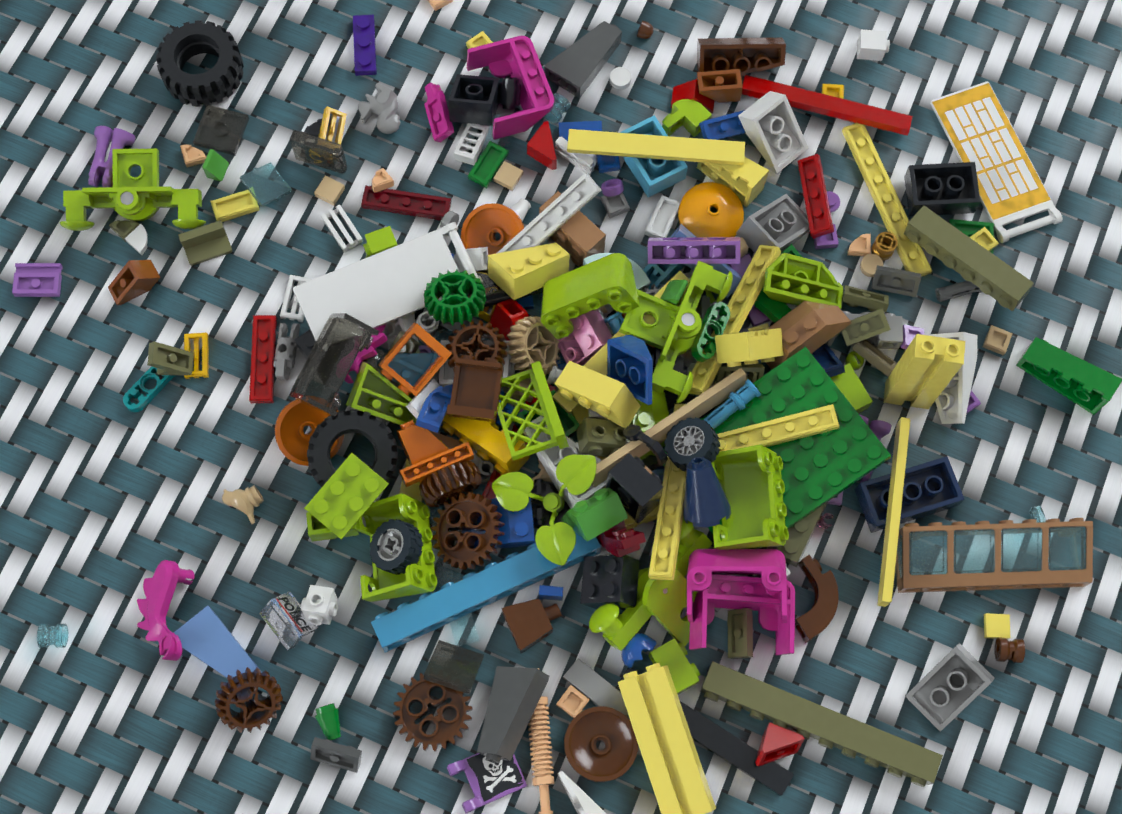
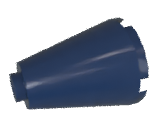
M695 457L687 464L684 520L687 524L688 521L692 522L694 527L720 524V519L726 516L727 520L730 517L731 506L711 462L704 457Z

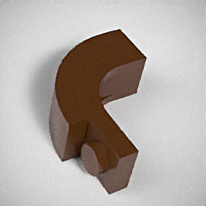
M810 554L801 559L798 564L812 585L815 594L812 609L795 620V628L805 644L817 637L830 624L836 613L839 600L838 586L832 571L829 570L822 574L820 563L815 558L812 559Z

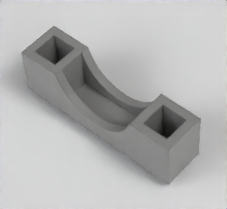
M842 311L849 320L870 313L851 314L848 311ZM886 313L885 316L891 330L870 337V339L878 349H899L903 342L902 316ZM839 332L825 344L831 346L834 339L842 332Z

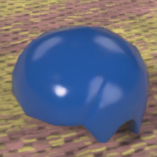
M636 633L621 652L624 665L632 668L634 662L643 660L641 652L652 651L657 644L656 640L646 634Z

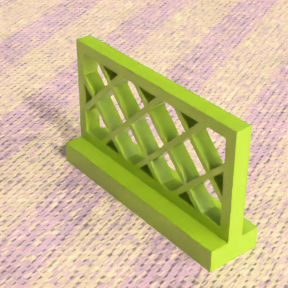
M540 361L532 363V369L502 379L501 387L506 386L510 389L505 396L500 395L499 400H501V403L499 402L498 415L513 461L558 445L560 450L569 447ZM531 377L532 381L528 388L519 386L521 380ZM515 390L524 393L519 401L510 398ZM529 395L538 398L533 407L524 404ZM507 403L516 406L511 414L502 411ZM521 408L530 411L525 420L516 417ZM535 413L544 416L540 425L530 422ZM513 421L522 424L517 433L508 430ZM526 427L536 430L531 438L522 435ZM541 432L551 437V440L545 442L536 441ZM518 440L528 443L524 449L515 451L514 446Z

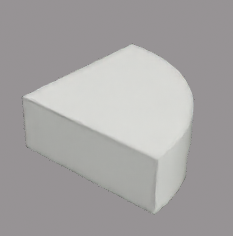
M140 224L125 240L138 253L143 255L147 249L148 234L143 225Z

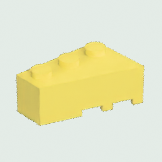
M745 156L744 165L698 162L697 168L714 182L723 184L733 190L745 207L763 191L769 173L768 169Z
M557 243L488 255V277L513 300H516L544 287L548 280L569 272L570 254Z
M781 328L715 335L717 363H727L728 367L742 366L741 362L743 361L744 365L757 364L759 359H761V363L775 361V357L784 356Z
M572 361L567 363L554 383L560 390L559 394L569 401L574 400L583 407L596 412L623 428L629 426L641 407L624 383Z

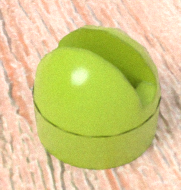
M852 351L847 355L845 364L850 363L853 370H858L863 366L864 358L855 351Z

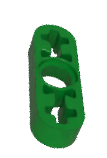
M716 302L707 309L701 329L691 347L692 356L699 362H705L712 358L716 352L715 337H711L707 333V326L714 329L715 335H723L730 318V309L725 303ZM716 310H719V315L721 316L718 319H716L718 316V311ZM703 345H705V347H704V352H705L706 354H703V353H702V352H703V349H702L701 347H702Z

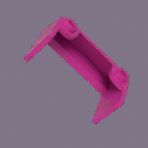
M517 36L467 49L466 68L468 71L488 66L493 76L497 78L508 76L519 78V84H521L520 105L522 110L494 119L493 140L527 131L553 109L554 96L530 38Z
M697 549L690 554L687 572L688 622H693L694 591L708 589L712 582V574L762 575V584L767 590L781 592L782 623H787L786 559L781 551L777 549Z
M712 574V582L709 588L704 591H697L693 603V622H690L689 650L706 648L707 625L714 619L715 608H749L758 611V622L763 629L776 631L775 655L794 654L795 588L790 581L787 580V623H782L781 592L767 590L762 584V578Z

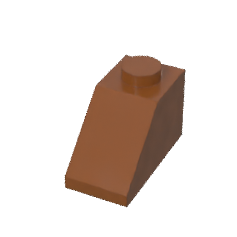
M740 69L697 72L699 94L718 103L740 101L743 88Z
M129 260L108 286V289L116 304L122 305L150 291L160 279V276L151 260Z

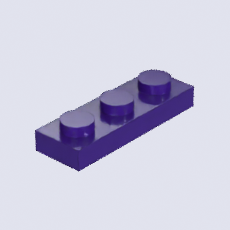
M374 15L353 16L355 75H377Z

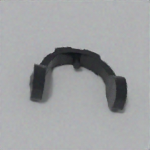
M632 424L624 429L623 434L627 440H640L655 454V456L649 455L642 460L651 471L665 464L668 457L658 441L644 434L638 425Z

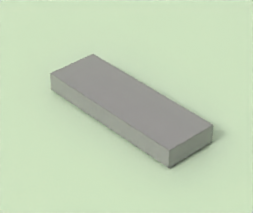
M578 658L563 678L597 706L616 709L626 716L628 712L621 692Z

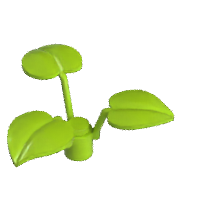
M573 454L561 459L556 468V477L564 484L560 487L558 494L548 493L545 497L530 493L534 487V482L527 474L522 472L506 473L498 477L492 484V489L498 502L506 510L513 512L523 510L528 505L530 497L543 501L544 508L552 512L549 521L550 526H541L537 530L535 540L541 554L557 565L563 566L566 564L576 544L575 531L569 524L564 522L554 524V520L558 515L557 512H560L565 505L563 498L564 490L567 487L572 495H580L591 487L596 475V457L593 455Z

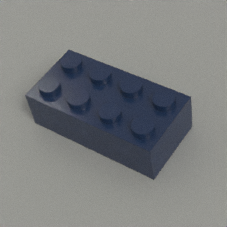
M948 456L905 469L900 524L957 507L965 500ZM891 473L861 482L855 489L871 533L885 529Z

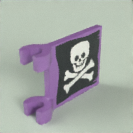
M477 753L448 765L447 770L450 777L462 771L465 772L475 798L467 800L462 804L465 814L527 787L515 755H513L511 761L500 760V763H492L485 760L486 756Z

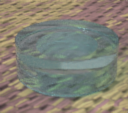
M1041 506L1030 509V519L1037 520V523L1046 521Z

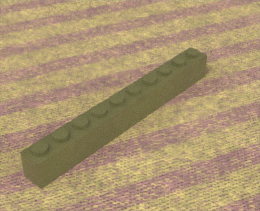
M713 661L709 666L700 692L705 694L704 697L714 702H718L719 699L726 702L727 707L736 711L743 709L750 712L749 716L761 721L765 718L773 721L775 725L795 730L796 733L803 735L807 740L810 737L819 740L818 744L825 748L832 749V747L841 749V754L855 759L858 756L865 759L864 763L869 766L878 768L880 765L888 769L887 772L893 776L900 778L902 775L911 778V783L921 787L934 783L943 757L939 753Z

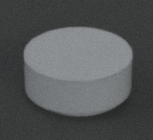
M453 211L447 212L441 221L440 228L452 222H456L457 225L459 215Z

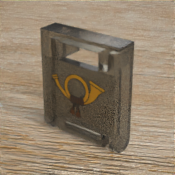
M293 130L290 142L296 160L341 174L346 172L347 163L340 144L309 135V133Z

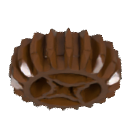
M479 320L477 325H474V322L471 321L469 322L470 326L466 327L463 324L461 325V331L454 329L455 336L448 337L450 343L446 344L445 348L452 353L448 358V365L450 368H454V373L456 367L454 360L459 358L458 354L474 356L473 352H476L478 345L480 349L475 353V360L483 361L485 358L498 359V363H501L503 366L505 364L503 358L508 356L507 351H505L508 348L507 343L503 342L505 337L503 334H499L497 327L492 329V324L489 322L483 326V321ZM482 337L489 339L495 345V348L483 344Z
M462 461L452 465L449 464L447 467L435 471L432 475L427 476L419 485L423 501L429 507H439L444 505V502L452 503V496L459 499L460 493L468 495L469 492L472 493L482 483L479 468L472 461Z
M247 667L245 673L237 670L235 677L228 675V682H221V689L216 690L217 699H215V706L217 707V715L221 717L224 725L228 724L231 730L237 727L240 733L244 728H247V731L251 733L253 727H257L261 731V724L270 725L269 718H277L276 711L281 710L280 702L283 701V696L280 693L281 687L277 683L276 678L270 677L269 672L266 670L262 673L258 668L251 672L250 668ZM258 687L268 692L267 697L258 693ZM230 703L235 704L236 707H239L240 712L232 710L230 708Z

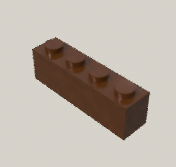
M782 37L698 39L697 70L698 72L740 69L741 76H744L747 73L785 65L786 43Z

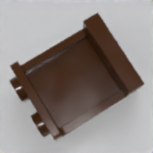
M461 355V358H455L454 363L456 367L451 401L447 406L446 413L449 417L496 423L504 370L503 365L498 363V359L485 358L484 361H479L470 355Z

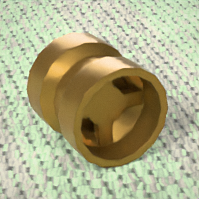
M891 232L880 233L872 245V254L878 255L882 261L891 258L898 244L896 236Z

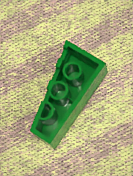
M1037 337L1029 344L1016 364L1025 372L1093 415L1111 400L1122 382L1121 378Z

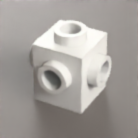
M310 585L307 597H304L301 603V611L304 613L307 622L314 625H330L332 617L336 616L338 610V598L334 589Z

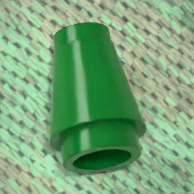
M332 703L316 708L317 715H315V718L326 739L334 740L341 737L338 708H335V704Z

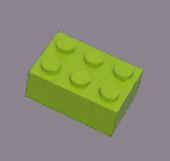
M351 453L304 509L342 540L389 483Z

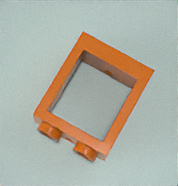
M413 323L378 366L382 368L380 373L389 381L394 378L400 383L398 388L409 396L412 393L417 396L452 353L420 325ZM415 335L435 352L438 357L412 386L389 367L388 364L409 339Z

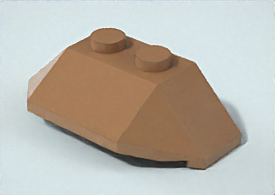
M809 301L802 302L768 328H781L784 356H777L775 361L766 362V364L773 370L804 347H807L810 353H813L849 326L851 321L838 306Z

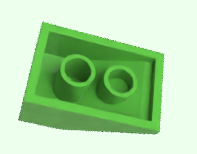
M603 488L596 491L593 497L577 502L573 506L574 508L565 513L561 521L569 524L575 533L588 542L627 519L628 515L618 494L610 488Z

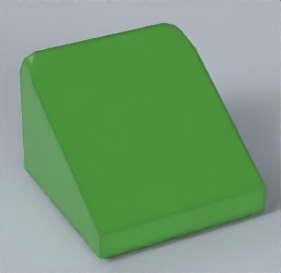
M210 149L202 168L207 178L222 181L229 163L215 150Z
M671 280L661 299L677 306L688 285V281Z

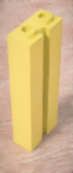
M916 334L885 381L883 403L902 405L904 401H911V407L929 409L964 364L965 341Z
M660 663L647 666V672L638 675L637 671L624 674V680L619 681L618 685L661 814H706L714 811L716 806L668 666L661 667Z

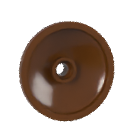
M597 706L582 711L571 721L565 734L564 748L568 762L579 775L591 781L607 782L619 778L630 769L637 756L638 742L631 721L623 713L610 707ZM597 742H604L605 748L598 750L596 748Z

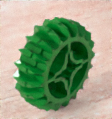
M458 269L452 273L447 270L446 274L439 273L438 278L432 277L431 283H427L426 290H424V305L429 315L433 316L435 321L441 320L443 325L447 322H450L452 326L455 322L463 325L465 320L471 322L472 316L478 317L479 312L483 311L486 301L485 287L482 285L480 278H476L474 273L468 275L466 270L462 273H459Z

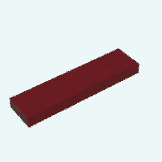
M365 185L361 207L370 210L442 220L444 215L450 211L452 199L393 189H384L374 193L372 186Z

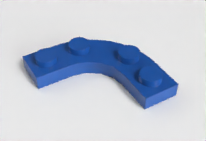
M453 384L445 387L441 385L429 394L419 413L416 426L438 433L447 413V406L451 401Z

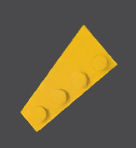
M447 414L444 417L441 428L448 435L452 436L455 434L459 437L458 441L461 444L468 442L470 447L477 451L476 455L482 461L489 460L495 465L494 469L501 475L518 472L530 458V456H526L513 461L503 429L499 431L498 426L494 422L449 417ZM518 440L514 446L515 451L524 449L526 447L525 442Z

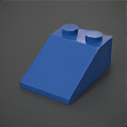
M631 334L608 339L607 376L624 383L636 399L647 405L652 404L653 359L644 340Z
M529 497V503L526 508L518 512L506 510L500 505L497 498L490 499L492 500L491 504L498 507L495 512L502 514L498 521L504 523V526L500 527L499 531L505 534L498 536V540L502 542V545H495V548L523 547L534 544L531 498ZM479 516L477 524L481 522L482 516ZM470 529L462 530V533L472 532L477 534H485L486 531H476ZM479 539L475 541L474 548L478 546Z

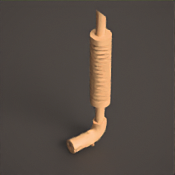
M542 695L532 714L530 723H528V726L531 727L528 728L531 731L529 733V736H531L529 741H532L530 743V746H532L530 751H533L530 753V756H533L531 758V761H533L531 766H534L531 769L534 771L532 776H535L532 778L533 786H539L541 806L539 814H553V811L550 809L549 785L555 784L554 776H552L554 771H551L553 769V766H551L553 761H550L553 757L550 756L552 754V751H550L552 746H549L551 744V741H549L551 736H548L551 734L548 731L550 730V726H548L550 721H547L549 720V716H547L549 712L546 711L549 710V707L546 706L548 705V697Z

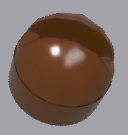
M642 20L637 37L648 39L653 34V26Z

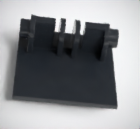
M535 479L534 487L530 493L545 497L548 493L558 494L559 492L553 482H543V479ZM531 498L533 528L550 526L549 521L552 512L544 508L543 501ZM566 502L564 508L557 512L558 515L554 520V524L562 522L561 518L571 509Z

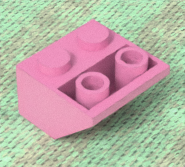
M598 309L570 319L574 326L573 332L565 338L558 339V348L561 349L560 352L566 363L572 361L581 366L586 364L607 343V340L613 337Z

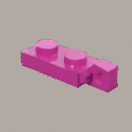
M430 82L425 86L428 99L424 105L433 139L435 142L441 143L454 133L452 122H450L448 106L440 85Z

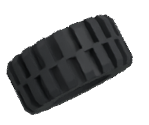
M202 20L191 24L186 22L180 28L178 26L173 28V32L171 34L167 33L163 38L164 43L161 42L159 44V53L156 54L157 68L167 90L170 91L175 99H179L181 103L188 105L190 102L195 107H200V104H204L205 107L212 106L211 103L213 102L218 104L223 101L224 97L227 96L229 98L233 94L232 90L239 87V80L243 78L244 73L243 60L232 34L226 32V29L221 25L216 27L214 22L207 21L203 23ZM208 53L219 57L216 65L205 73L189 74L182 71L184 64L195 55Z
M350 409L349 411H339L332 416H328L315 428L309 440L307 457L308 466L313 478L323 487L336 472L330 459L333 443L344 434L358 433L368 438L374 447L375 459L371 469L388 482L395 471L398 459L397 444L391 433L392 431L380 418L366 411Z

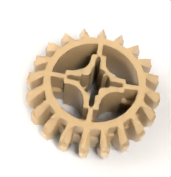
M524 317V319L516 321L515 325L510 327L511 332L507 335L510 339L507 342L509 346L507 354L511 355L509 362L515 363L514 369L519 370V373L532 369L531 364L540 361L544 375L549 374L553 366H557L556 361L560 359L558 356V352L561 351L558 348L559 341L541 323V317Z

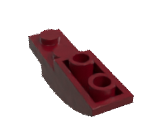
M624 520L596 536L599 543L609 553L617 557L640 550V544L646 542L644 533L634 531L633 528L627 529Z

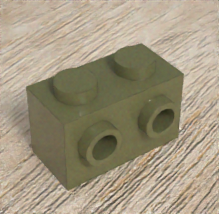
M585 417L576 430L579 453L595 457H608L629 443L630 440H627L623 434L625 428L610 420Z

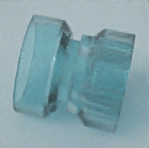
M554 93L553 109L544 117L548 121L557 124L562 119V114L566 113L571 105L563 95Z
M50 624L39 625L37 630V644L39 648H48L53 644L56 648L66 647L68 642L67 624H57L55 627Z

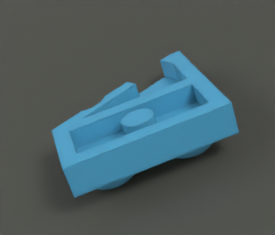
M398 353L388 366L413 386L438 355L436 353Z

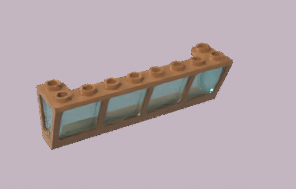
M1055 518L1041 523H1037L1035 519H1028L1022 521V523H1013V520L999 521L998 524H990L989 521L975 522V525H966V522L963 521L953 522L951 525L943 526L941 522L929 523L928 526H919L918 523L905 524L899 530L895 567L898 593L1085 587L1093 582V521H1084L1083 518L1069 519V522H1060V519Z

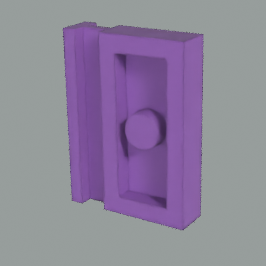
M15 263L16 273H14L12 294L15 297H60L61 270H63V266L60 263Z

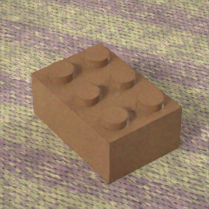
M559 191L539 208V214L561 195ZM578 211L550 236L555 241L554 243L559 244L570 254L572 262L577 266H583L584 258L604 253L606 234L581 211Z

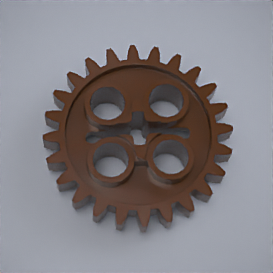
M471 492L468 495L460 493L459 499L454 496L451 497L452 504L444 502L445 510H437L441 516L440 518H433L437 522V526L431 527V530L436 531L432 540L437 541L433 548L440 550L437 556L444 558V563L451 564V567L454 568L459 567L462 570H466L467 567L474 570L476 564L484 566L483 559L492 560L491 552L498 553L495 545H502V542L498 540V536L505 534L499 531V528L504 526V523L498 521L502 514L495 512L498 507L491 504L492 500ZM460 515V521L456 523V519ZM479 516H482L481 522L477 524ZM451 528H457V529H461V530H470V529H473V530H476V531H486V532H485V534H477V533H472V532H465V533H461V532H458V531L449 532V530H450ZM457 538V544L453 546V542ZM479 539L478 546L474 548L475 541Z
M430 671L429 677L425 678L420 673L419 681L411 677L413 685L403 684L406 692L397 693L402 700L394 702V705L400 708V710L393 712L394 716L400 717L395 722V725H403L399 733L400 735L408 733L405 741L408 743L414 739V748H417L422 743L424 751H427L429 745H432L434 752H436L438 745L441 744L443 749L446 750V742L449 741L451 744L456 745L454 737L457 736L462 739L463 735L460 730L469 729L464 722L472 720V717L466 714V712L473 710L472 706L466 705L471 698L470 696L463 697L467 689L466 687L458 689L460 685L459 680L451 683L452 675L443 679L441 671L437 677H434L433 672ZM435 688L443 690V696L439 700L430 698V693ZM448 698L452 699L450 703L437 709V716L434 717L430 714L419 724L414 723L415 720L430 712L428 709L430 706L437 708ZM414 702L423 704V709L418 714L410 712V706ZM449 708L457 711L456 717L451 721L443 718L444 712ZM428 722L436 725L435 732L430 735L423 732V727Z

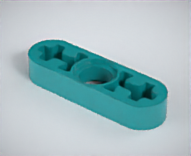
M150 367L125 393L123 397L124 405L131 412L142 411L175 375H161L163 379L160 380L155 374L157 368ZM147 380H157L155 388L150 390L145 388ZM140 388L145 394H147L145 397L143 394L139 392ZM131 398H138L139 403L137 405L130 401Z

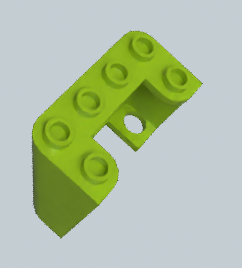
M614 253L548 280L543 288L541 323L558 340L569 336L573 332L574 326L570 319L577 318L584 313L599 309L607 304H610L614 310L621 313H627L632 309L640 307L632 263L624 254Z
M761 444L719 452L716 460L711 464L731 506V515L727 520L726 516L722 518V525L713 526L714 548L728 550L784 546L786 540L789 539V532L785 526L787 508L783 502L785 484L781 479V470L783 469L782 458Z
M403 493L373 502L356 522V531L369 535L371 543L373 534H375L376 529L383 522H387L390 519H399L418 528L419 533L422 535L423 547L418 563L408 565L404 574L396 575L383 571L372 562L374 578L366 575L360 576L362 599L375 602L433 592L437 585V577L434 570L435 556L432 551L431 540L433 535L430 529V510L428 506ZM362 516L366 521V527L363 525ZM368 584L371 586L372 592H369Z

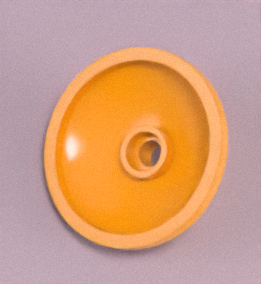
M705 182L695 185L685 193L679 205L678 219L679 223L684 225L696 237H735L737 235L736 232L743 224L744 210L739 197L729 187L716 182ZM710 207H715L717 212H711Z

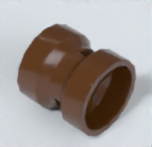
M998 637L994 649L996 661L1005 662L1006 660H1012L1014 663H1023L1025 657L1024 640L1014 639L1009 641L1006 638Z

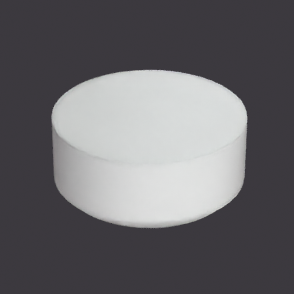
M617 67L611 71L610 84L612 87L622 90L630 85L631 73L628 69Z

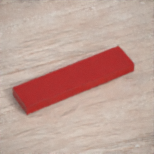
M818 154L797 161L810 234L813 239L834 232L821 159Z
M253 315L250 403H274L276 315Z

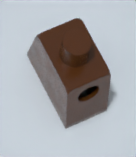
M540 599L502 608V614L520 654L553 633L550 621L562 616L557 603L543 608Z

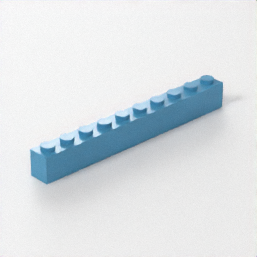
M575 533V547L563 566L546 559L537 548L536 543H534L520 554L514 552L508 555L503 562L498 564L497 562H492L486 565L484 570L479 573H468L462 577L463 580L455 584L454 582L444 584L441 590L433 594L432 592L425 593L419 597L418 601L411 604L410 602H405L399 605L394 612L389 614L384 612L377 615L371 624L384 653L584 561V557L600 554L601 545L598 539L595 537L587 542Z

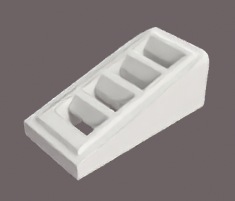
M468 123L453 154L455 160L475 165L490 127ZM472 128H476L482 130V133H477L471 130ZM469 135L479 137V139L476 140L469 138ZM466 142H470L476 145L475 147L467 145ZM464 148H465V149L471 150L472 153L465 152V151H463V150H464Z

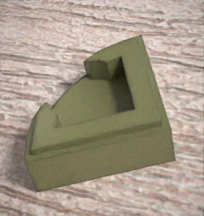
M117 220L109 226L126 242L125 238L140 224L134 220Z

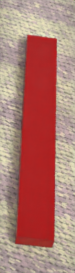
M745 75L742 84V95L760 99L769 91L786 95L790 106L906 136H908L913 117L910 115Z

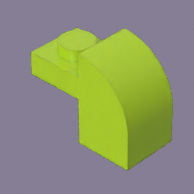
M682 99L673 103L671 113L662 121V127L666 134L670 136L683 126L695 137L702 132L699 123L711 119L712 114L701 103L695 100Z

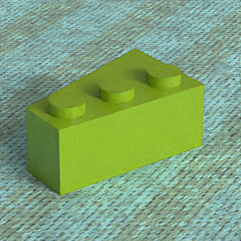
M362 361L346 405L363 412H369L371 415L399 425L413 420L414 423L417 421L406 407L412 399L372 366Z

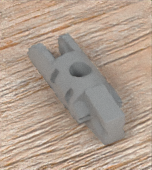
M280 323L274 358L275 377L279 380H288L291 368H294L297 351L295 339L299 337L300 324H292L290 338H287L288 327L285 323Z

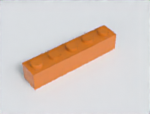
M466 442L401 469L400 475L405 487H408L426 479L427 476L432 475L441 468L447 467L449 464L473 460L474 453L469 443Z

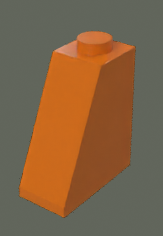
M413 420L401 424V429L396 431L410 466L449 450L428 429L416 426Z

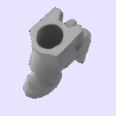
M376 83V96L366 94L365 96L369 102L361 101L358 104L361 120L363 123H366L373 114L378 115L376 122L378 130L385 134H392L399 129L401 124L400 116L396 114L398 109L397 95L391 89Z

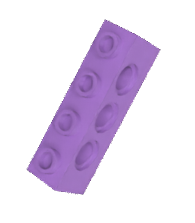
M740 237L648 239V264H697L698 261L706 264H740Z

